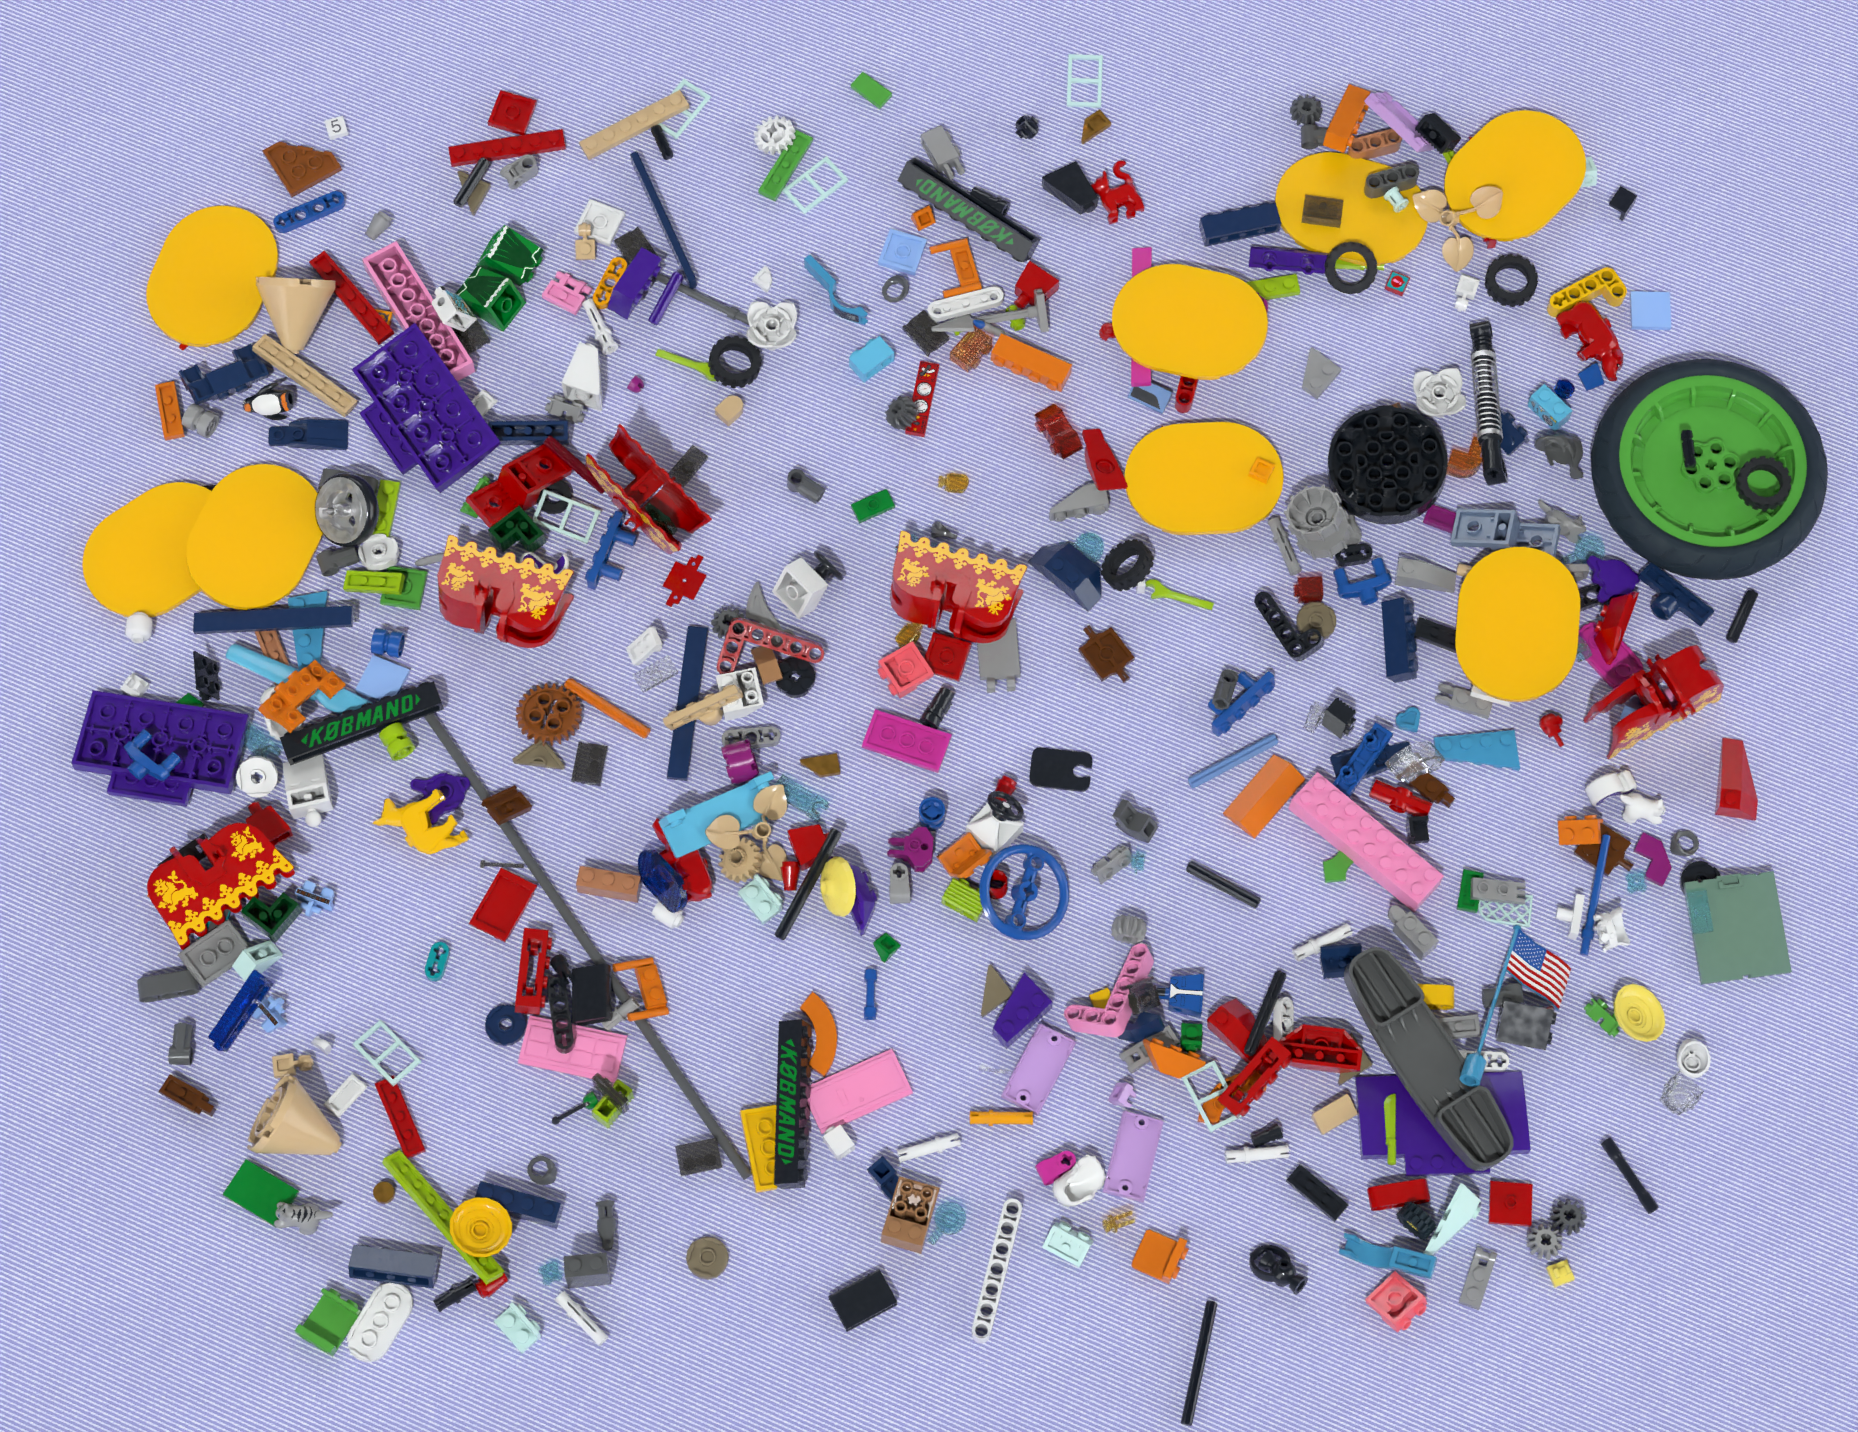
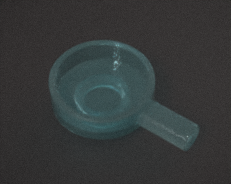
M1084 533L1076 539L1075 543H1070L1093 563L1097 562L1104 553L1102 539L1093 533ZM1059 542V545L1066 544L1068 542Z
M1584 536L1577 541L1574 549L1575 553L1561 558V562L1565 565L1579 560L1581 563L1587 564V559L1590 556H1595L1602 560L1605 555V545L1596 536Z
M955 1202L941 1204L934 1216L937 1229L927 1241L935 1245L943 1233L947 1235L959 1233L966 1223V1213L963 1207Z

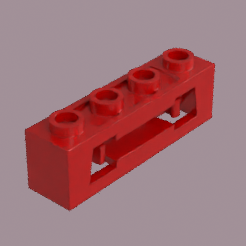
M524 928L515 1000L516 1013L540 1015V1008H545L546 996L542 995V989H547L548 976H544L545 969H549L550 957H546L547 950H551L552 938L548 937L549 930ZM529 953L530 955L538 956L535 991L537 993L535 996H533L534 987H526ZM523 990H526L525 996H522Z
M1271 1037L1217 1099L1218 1102L1236 1118L1240 1115L1244 1117L1251 1109L1249 1106L1254 1099L1258 1101L1265 1093L1263 1090L1267 1084L1272 1085L1278 1078V1071L1281 1068L1286 1069L1292 1062V1053L1274 1037ZM1265 1058L1272 1068H1267L1247 1091L1248 1095L1239 1103L1245 1095L1238 1088H1242L1261 1067L1263 1064L1262 1060Z

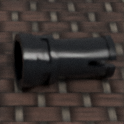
M562 954L554 956L550 961L552 968L558 973L563 984H569L570 982L567 977L572 982L574 976L569 969L566 957Z
M1274 1123L1271 1127H1267L1266 1130L1251 1135L1250 1138L1254 1147L1258 1148L1270 1141L1274 1142L1276 1139H1282L1283 1134L1278 1124Z

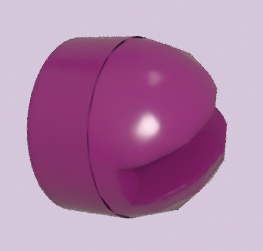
M635 375L627 389L638 393L641 391L640 388H644V383L641 378Z

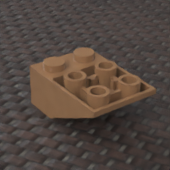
M899 1176L882 1230L881 1243L922 1254L940 1188Z

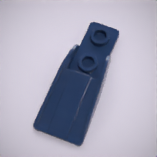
M305 419L289 423V426L269 427L268 443L269 446H288L301 449L347 450L348 421Z
M1403 742L1391 746L1387 743L1363 779L1392 769L1396 765L1413 761L1414 755L1410 743ZM1357 748L1330 757L1336 778L1340 774L1341 768L1347 764Z

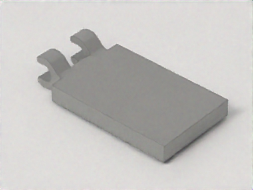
M1012 619L1007 633L1001 639L991 643H977L980 680H986L987 693H995V680L1006 679L1007 692L1015 691V678H1020L1016 619Z

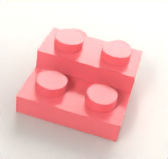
M913 641L878 661V674L883 680H888L889 691L893 696L897 694L899 699L916 690L919 684L934 676L933 671Z
M1396 1271L1365 1299L1366 1304L1382 1317V1320L1397 1333L1401 1329L1406 1330L1411 1325V1319L1415 1315L1421 1316L1427 1308L1425 1296Z

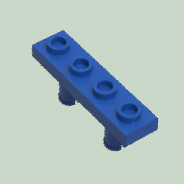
M615 511L614 516H610L607 522L608 530L606 534H602L599 544L601 547L599 551L594 553L592 559L593 566L586 572L585 580H587V586L590 589L596 590L602 576L620 581L623 573L622 569L607 565L611 551L617 541L634 546L636 543V534L621 530L624 523V516L621 512Z
M1244 671L1238 675L1237 682L1247 691L1228 709H1216L1214 704H1212L1213 699L1210 700L1208 708L1219 716L1211 723L1212 732L1217 737L1222 733H1227L1235 721L1241 720L1245 716L1247 710L1255 707L1265 694L1272 692L1275 687V678L1272 673L1268 671L1258 681H1255Z
M1375 722L1371 730L1364 735L1363 741L1350 760L1341 768L1340 774L1333 782V785L1350 798L1392 738L1393 733Z

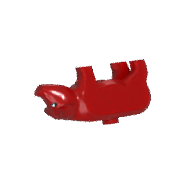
M1586 301L1577 302L1570 310L1563 311L1557 315L1556 321L1562 327L1560 333L1564 339L1578 333V337L1584 345L1576 353L1581 361H1586L1589 358L1599 360L1609 381H1617L1616 374L1623 366L1624 354L1621 352L1615 334L1610 329L1612 326L1607 318L1603 319L1596 308Z
M656 818L652 827L658 839L665 844V850L659 854H654L653 858L657 865H670L671 872L676 880L671 881L672 891L674 894H678L671 897L673 905L680 907L690 901L697 902L711 898L712 881L707 870L708 863L706 859L701 857L699 850L675 858L659 824L660 820Z

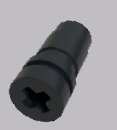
M974 187L970 192L971 195L1006 216L1010 208V202L1002 200L999 196L995 197L977 187Z
M941 687L919 721L925 726L937 729L943 720V715L947 714L952 705L951 701L954 698V693L945 687Z

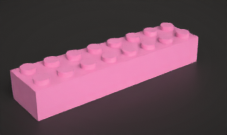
M397 241L363 258L362 261L367 274L403 331L416 323L457 382L474 373L475 368L472 359L453 329L442 323L432 305L434 299Z
M1318 772L1291 800L1288 808L1291 812L1337 850H1340L1349 857L1354 864L1411 911L1415 912L1440 885L1444 875Z

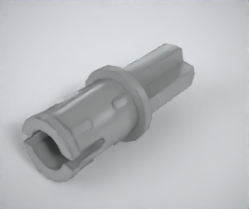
M630 997L620 1007L616 1006L614 1008L615 1011L612 1012V1021L601 1022L606 1030H611L622 1020H627V1014L640 1007L638 1001L634 997Z

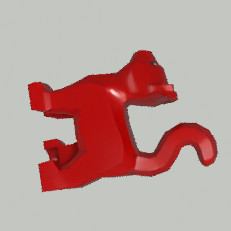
M1122 160L1114 163L1112 169L1117 178L1125 180V184L1110 189L1109 179L1105 171L1102 172L1101 177L1091 184L1094 192L1100 196L1102 206L1109 213L1107 217L1109 225L1118 222L1117 208L1126 207L1125 215L1127 219L1134 218L1137 211H1144L1142 199L1136 192L1133 179L1129 174L1120 171V168L1126 165V162Z

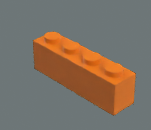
M1351 84L1348 85L1326 131L1323 146L1345 153L1347 146H1352L1355 138L1353 134L1357 135L1360 128L1359 122L1362 123L1366 114L1364 110L1368 111L1369 109L1364 100L1370 95V91Z
M1002 333L991 351V361L999 367L1004 366L1014 374H1022L1032 382L1042 383L1053 391L1062 392L1072 372V364Z

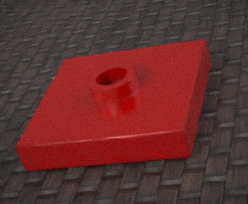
M500 90L487 122L488 126L525 135L537 101Z
M933 632L924 659L934 675L959 682L972 644Z
M1490 1181L1488 1224L1531 1227L1533 1184Z

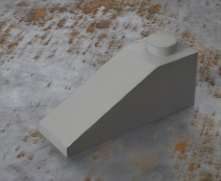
M1399 558L1394 585L1450 593L1455 592L1456 573L1420 560Z

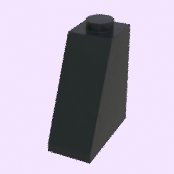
M1077 161L1042 177L1043 189L1080 215L1085 212L1090 213L1097 207L1098 197Z

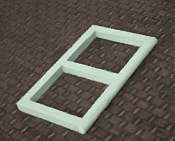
M1069 54L1067 107L1101 108L1102 55ZM1072 59L1099 61L1098 79L1072 78ZM1071 83L1098 84L1097 103L1072 102Z
M685 79L680 82L671 94L681 90L685 85L705 99L693 113L687 110L681 112L689 118L677 133L661 123L657 124L661 126L664 132L675 139L682 134L711 98L710 95Z
M826 156L786 186L782 192L805 215L848 182V178ZM825 162L842 179L826 192L809 176ZM804 178L821 194L820 197L805 208L789 192L791 188Z
M544 489L532 520L537 525L588 544L601 511ZM547 495L569 503L559 528L537 520ZM573 505L595 513L585 538L563 530Z
M381 1020L352 1044L392 1086L396 1085L421 1063V1060ZM382 1027L396 1042L373 1060L360 1044ZM401 1046L414 1062L392 1079L378 1064L397 1047Z
M1215 1061L1182 1077L1210 1133L1242 1117L1241 1115L1238 1118L1232 1116L1212 1126L1201 1104L1221 1095L1228 1088ZM1213 1067L1223 1089L1198 1100L1187 1079Z

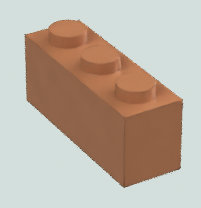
M580 866L576 882L578 893L636 903L639 901L642 887L641 876Z

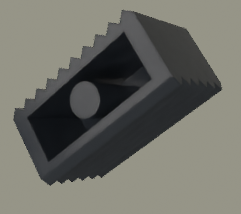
M1436 113L1425 115L1415 127V131H1418L1423 138H1426V141L1431 143V146H1434V149H1437L1439 154L1453 151L1461 140V137Z
M1336 698L1326 709L1321 725L1341 739L1344 735L1348 736L1355 726L1353 725L1357 720L1354 718L1356 712L1352 710V707L1349 708V705Z

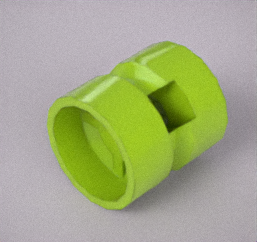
M399 722L387 726L378 735L383 745L387 747V752L393 761L401 760L415 750L410 737L406 736L407 732L402 723Z

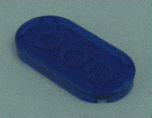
M656 850L642 851L638 857V871L645 887L668 911L675 913L683 910L687 904V891L683 890L682 885H684L682 877Z

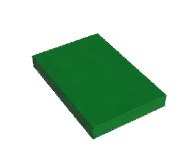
M245 1159L222 1195L275 1227L274 1222L278 1220L276 1216L277 1203L284 1202L292 1205L299 1191Z

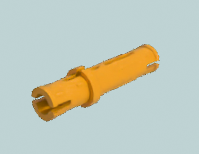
M989 1109V1111H970L969 1123L988 1124V1126H993V1124L1033 1125V1111L993 1112V1109Z

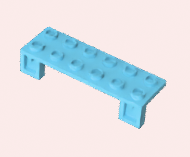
M770 771L753 778L747 784L686 810L683 808L662 818L659 824L675 858L711 844L705 834V829L719 816L731 815L736 818L740 824L739 831L762 822V814L754 810L753 801L761 790L770 786L769 782L774 779L772 772Z

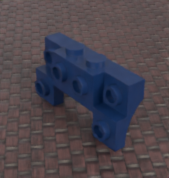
M251 343L246 347L232 351L236 360L235 363L206 373L205 376H203L197 364L194 367L178 372L186 391L189 390L195 405L209 400H225L230 397V394L235 392L237 394L243 393L248 390L250 384L268 378L269 372L257 354L252 351Z

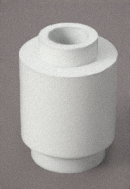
M659 901L652 911V915L655 916L656 920L671 929L675 926L679 927L684 919L682 916L683 911L666 901Z

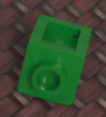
M1181 1023L1180 1048L1184 1049L1185 1052L1201 1050L1202 1024Z

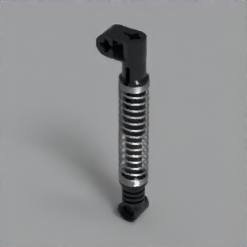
M1490 320L1472 323L1469 326L1473 345L1471 367L1473 368L1472 377L1474 378L1477 441L1481 446L1483 476L1487 485L1490 486L1508 483V474L1501 455L1503 433L1500 417L1496 354L1492 349V327Z

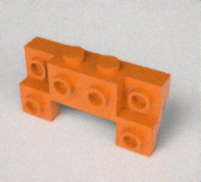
M314 660L299 672L295 670L291 673L286 683L280 682L274 688L276 692L262 703L258 710L267 719L279 723L291 733L306 720L297 710L300 705L314 695L318 689L332 699L346 684L333 671L328 673Z

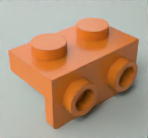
M1584 815L1582 820H1577V816H1564V820L1558 821L1559 845L1601 844L1600 823H1603V819H1597V815Z

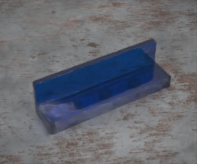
M257 970L252 971L208 1036L214 1042L213 1047L218 1051L227 1052L274 984Z

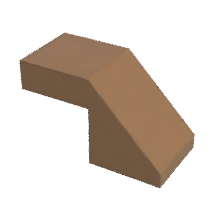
M761 646L750 650L763 685L783 679L772 649Z

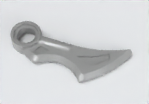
M756 582L748 598L746 618L795 635L791 630H783L764 601L759 582ZM778 635L773 636L771 642L774 645L781 644V637ZM796 642L790 645L792 650L795 648Z

